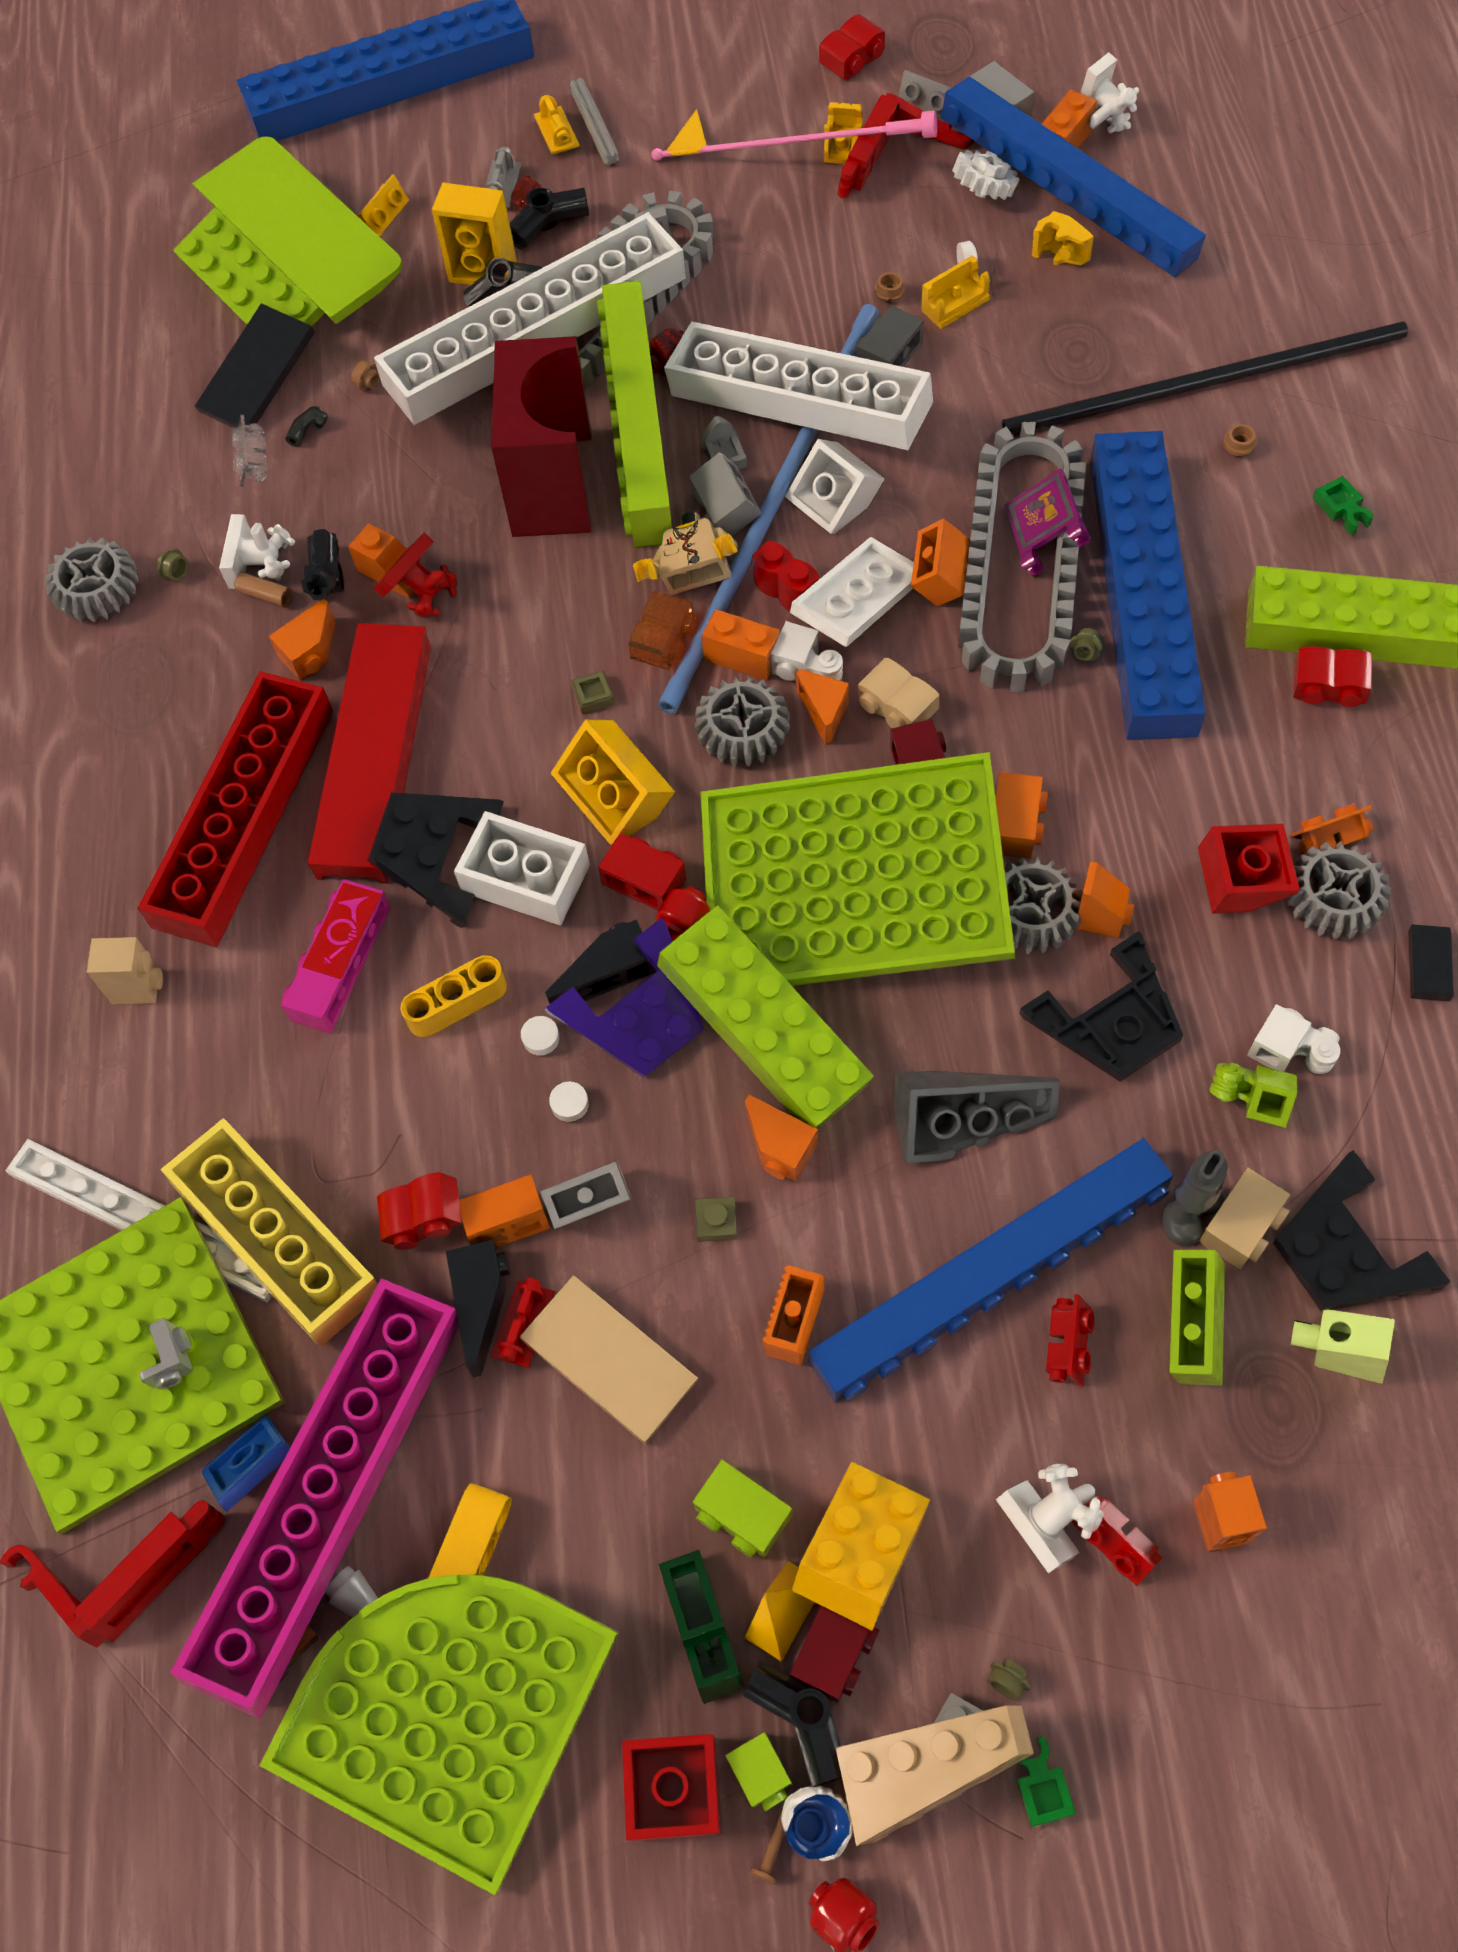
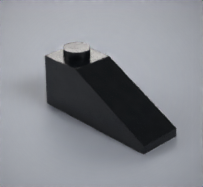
M637 919L628 923H617L608 931L601 933L545 992L548 1003L551 1004L571 987H574L583 1000L587 1001L654 974L655 968L633 941L642 933Z
M493 1240L446 1251L466 1367L473 1377L482 1376L506 1293L504 1276L510 1275L507 1254L505 1251L499 1252Z

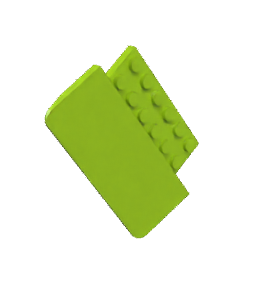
M271 137L257 138L192 183L214 208L173 249L175 254L246 325L261 303L311 326L324 314L335 324H338L378 295L400 273L403 265L398 253Z

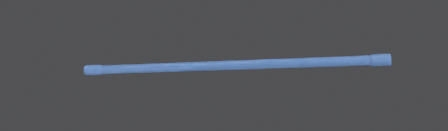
M871 304L862 306L852 325V331L840 352L841 354L856 357L854 351L857 341L861 336H866L871 330L875 319L879 316V311L875 306ZM802 426L760 507L762 514L754 519L730 566L732 577L722 581L676 673L669 680L658 702V706L662 711L669 714L677 713L689 689V683L704 656L702 634L715 609L723 612L727 611L752 562V555L758 550L818 429Z

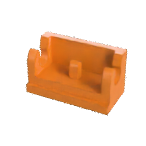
M532 1174L459 1200L461 1219L470 1245L493 1240L496 1247L499 1248L551 1229Z

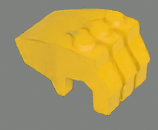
M829 103L827 124H824V133L861 129L864 127L861 104ZM858 136L825 139L824 163L845 164Z
M1052 211L1049 216L1037 222L1033 232V257L1039 258L1043 251L1050 250L1056 254L1053 260L1054 265H1060L1065 262L1081 266L1091 260L1093 235L1072 217Z

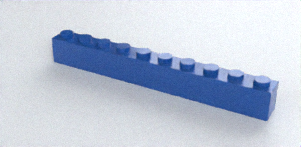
M967 77L945 92L941 119L988 151L997 154V157L1173 277L1179 275L1198 260L1206 237L1205 233L972 77Z
M1142 1138L808 1351V1362L835 1403L844 1397L847 1401L858 1397L868 1388L866 1385L868 1381L878 1375L882 1379L892 1375L901 1368L902 1363L900 1361L910 1354L914 1353L918 1357L926 1353L936 1345L935 1338L946 1331L951 1335L957 1333L970 1323L969 1316L980 1309L984 1313L991 1311L1004 1301L1002 1295L1011 1289L1016 1288L1018 1291L1027 1288L1037 1280L1038 1276L1036 1273L1047 1266L1051 1270L1058 1268L1071 1257L1070 1251L1080 1245L1084 1248L1092 1246L1104 1236L1102 1231L1112 1224L1121 1227L1136 1216L1135 1210L1143 1204L1148 1203L1151 1207L1163 1200L1169 1194L1167 1189L1174 1175L1146 1139Z

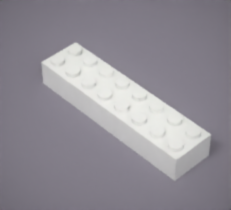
M692 321L664 367L671 396L904 450H909L933 404L931 373Z

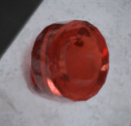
M525 175L514 188L511 200L523 209L527 205V194L532 189L542 186L530 175Z

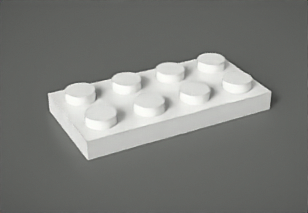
M870 537L792 602L790 613L847 647L913 589L911 587L914 562Z

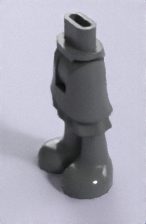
M1212 1150L1200 1155L1189 1167L1184 1181L1175 1188L1174 1197L1176 1200L1169 1202L1163 1208L1161 1215L1162 1227L1166 1237L1180 1247L1197 1245L1204 1233V1226L1198 1214H1215L1223 1204L1222 1189L1227 1176L1228 1165L1221 1151Z

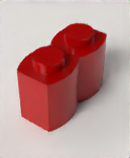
M854 15L843 24L840 30L831 32L820 43L819 63L842 79H849L853 75L859 74L864 64L878 59L883 54L885 49V31L862 15Z
M768 540L752 555L755 585L764 594L778 598L782 606L789 612L792 602L819 580L817 571L810 564L794 559L790 551L777 542Z
M1318 646L1301 647L1298 649L1294 662L1293 698L1308 704L1331 701L1344 707L1366 704L1371 692L1372 653L1357 649L1335 651Z
M441 1172L418 1177L407 1185L388 1189L377 1196L381 1242L394 1245V1248L398 1250L415 1248L418 1246L419 1241L427 1237L440 1238L447 1236L451 1229L462 1223L457 1179Z

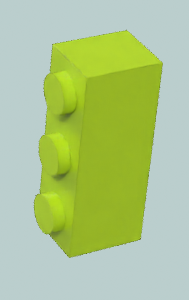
M1174 1250L1170 1374L1181 1385L1222 1386L1225 1263L1216 1250Z

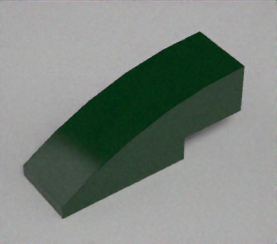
M700 1550L660 1563V1571L703 1704L745 1689Z

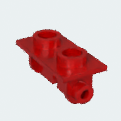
M526 1278L525 1282L517 1280L492 1350L491 1358L530 1368L535 1352L520 1340V1336L554 1298L555 1291L541 1287L542 1283L532 1278Z
M1075 1294L1074 1305L1071 1299L1057 1298L1056 1305L1052 1306L1049 1335L1051 1337H1064V1342L1048 1343L1045 1371L1049 1373V1380L1052 1382L1064 1383L1066 1382V1376H1068L1079 1387H1084V1376L1090 1372L1091 1354L1089 1349H1087L1088 1333H1092L1094 1330L1095 1318L1091 1307L1079 1294Z
M1097 1494L1095 1498L1100 1500L1099 1509L1103 1512L1104 1516L1097 1530L1093 1531L1091 1537L1086 1540L1094 1544L1113 1563L1119 1573L1126 1576L1137 1586L1163 1558L1157 1552L1159 1547L1154 1545L1137 1527L1126 1536L1121 1531V1528L1129 1519L1108 1498L1103 1500ZM1091 1501L1086 1504L1087 1507H1090ZM1073 1520L1072 1523H1073V1524L1081 1531V1533H1082L1083 1528H1081L1080 1526H1078V1522H1077V1521Z

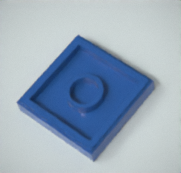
M266 1414L207 1465L201 1473L217 1502L228 1512L284 1461L291 1446L276 1424Z

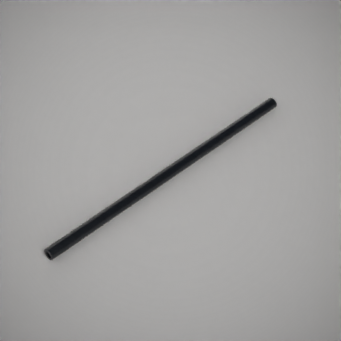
M1402 321L1003 419L1002 429L1007 426L1011 434L1021 432L1022 422H1036L1035 429L1406 338L1408 327L1406 322Z

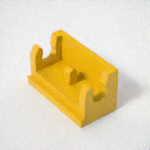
M973 255L922 285L921 311L940 329L990 300L989 274L986 271L979 277L978 260Z

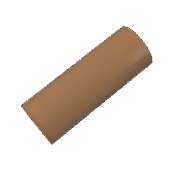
M240 572L235 579L234 587L237 592L281 607L288 606L291 601L292 590L286 586L244 572Z

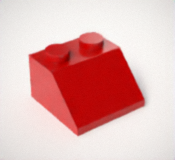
M1284 824L1212 826L1198 846L1212 914L1250 912L1293 896L1300 891Z

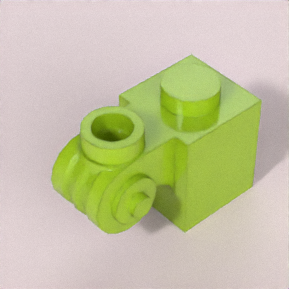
M1219 1063L1216 1065V1074L1213 1076V1082L1209 1088L1212 1095L1223 1102L1235 1101L1237 1098L1242 1099L1246 1102L1247 1118L1286 1128L1297 1095V1075L1257 1065L1256 1071L1243 1068L1236 1063Z

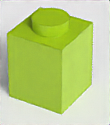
M765 1732L725 1755L753 1809L762 1805L766 1812L788 1798L785 1790L793 1785Z

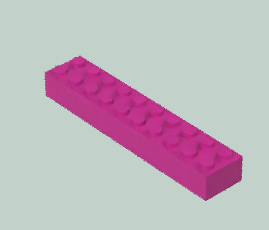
M381 1278L170 1671L181 1684L261 1719L459 1328L455 1308Z

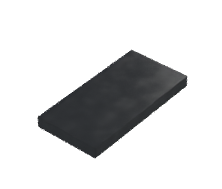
M261 303L195 404L196 409L200 413L250 435L314 335L313 327Z

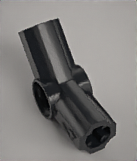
M544 187L532 189L526 197L527 205L510 222L514 247L521 250L540 231L552 229L559 220L588 216L589 209L585 188L552 193V191Z
M495 258L488 264L486 273L463 292V299L467 306L470 307L543 267L512 262L504 258ZM507 270H508V277H507V279L504 281L505 273H506Z
M326 529L314 530L313 534L308 537V565L304 566L305 578L301 580L303 593L309 594L313 600L326 599L331 593L344 592V577L339 562L338 539L336 533H330Z
M760 1660L742 1696L795 1727L811 1786L816 1787L841 1779L842 1775L836 1748L841 1747L830 1711V1703L826 1696L819 1690L809 1688ZM806 1700H816L823 1708V1716L815 1724H806L798 1716V1708Z

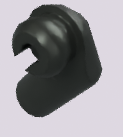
M318 406L309 407L294 419L285 437L286 442L291 446L299 447L310 425L314 424L317 428H322L328 419V414L319 410L320 407Z

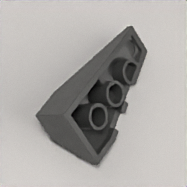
M949 1071L896 1073L894 1114L904 1162L944 1161L955 1157V1152L972 1145L977 1147L990 1143L989 1139L1009 1131L1017 1133L1056 1118L1060 1080L1053 1077Z

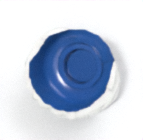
M808 1786L800 1788L785 1800L781 1821L787 1841L794 1851L807 1859H819L820 1861H829L839 1857L844 1852L853 1834L850 1813L847 1808L848 1804L842 1799L841 1795L835 1794L828 1787Z

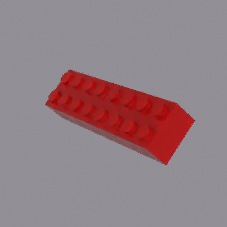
M259 671L137 908L151 929L212 947H218L333 712L323 687Z

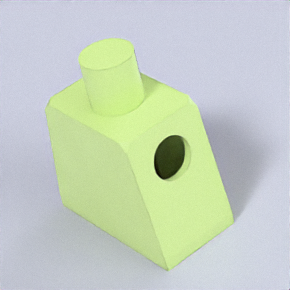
M1327 1309L1323 1310L1321 1325L1295 1320L1291 1345L1317 1350L1314 1365L1319 1368L1382 1384L1389 1361L1395 1320Z

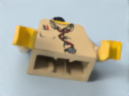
M695 512L685 513L681 516V526L668 529L663 533L662 545L659 546L653 559H642L633 564L637 582H641L646 578L656 580L660 576L670 594L674 595L731 578V571L726 556L738 552L737 542L722 528H714L709 519H700V516Z

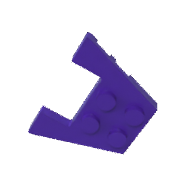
M663 918L633 939L655 968V973L605 1013L597 1017L574 987H571L544 1008L549 1015L575 1030L574 1032L602 1048L604 1052L641 1077L648 1075L704 1030L697 1010L657 967L659 953L672 943Z

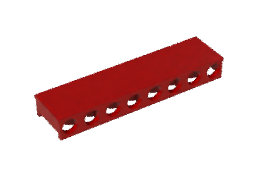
M357 623L307 863L316 880H324V876L378 879L380 883L387 884L388 875L367 860L391 792L404 793L431 652V645L425 626Z

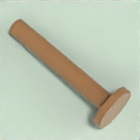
M782 1811L760 1870L751 1868L750 1874L773 1885L776 1884L777 1879L770 1876L785 1836L781 1821Z

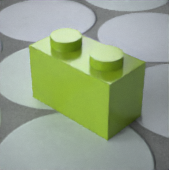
M724 1460L719 1462L692 1502L694 1509L699 1513L696 1519L714 1533H717L720 1528L734 1537L731 1544L749 1558H752L756 1553L765 1559L793 1517V1509Z

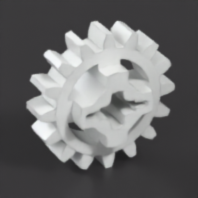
M966 150L965 153L960 152L952 169V172L955 173L954 177L961 180L960 184L969 187L970 191L975 192V195L981 198L990 195L994 200L998 196L1006 200L1007 196H1013L1020 178L1016 177L1017 172L1010 170L1011 166L1002 162V159L998 158L997 154L989 151L986 154H981L978 150H975V153Z

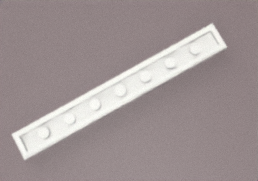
M29 1139L26 1140L5 1170L10 1176L121 1231L165 1206ZM197 1222L226 1283L268 1303L272 1297L269 1291L210 1227Z

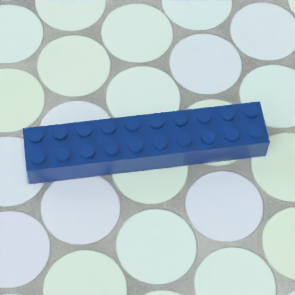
M482 0L476 3H469L464 7L451 11H444L433 17L416 20L405 26L388 29L377 35L360 38L346 45L332 47L327 51L308 55L290 63L280 64L262 72L252 73L236 81L245 109L258 138L271 137L279 141L534 58L530 27L515 0Z
M1163 431L1095 434L1090 463L1126 739L1198 737L1206 713Z

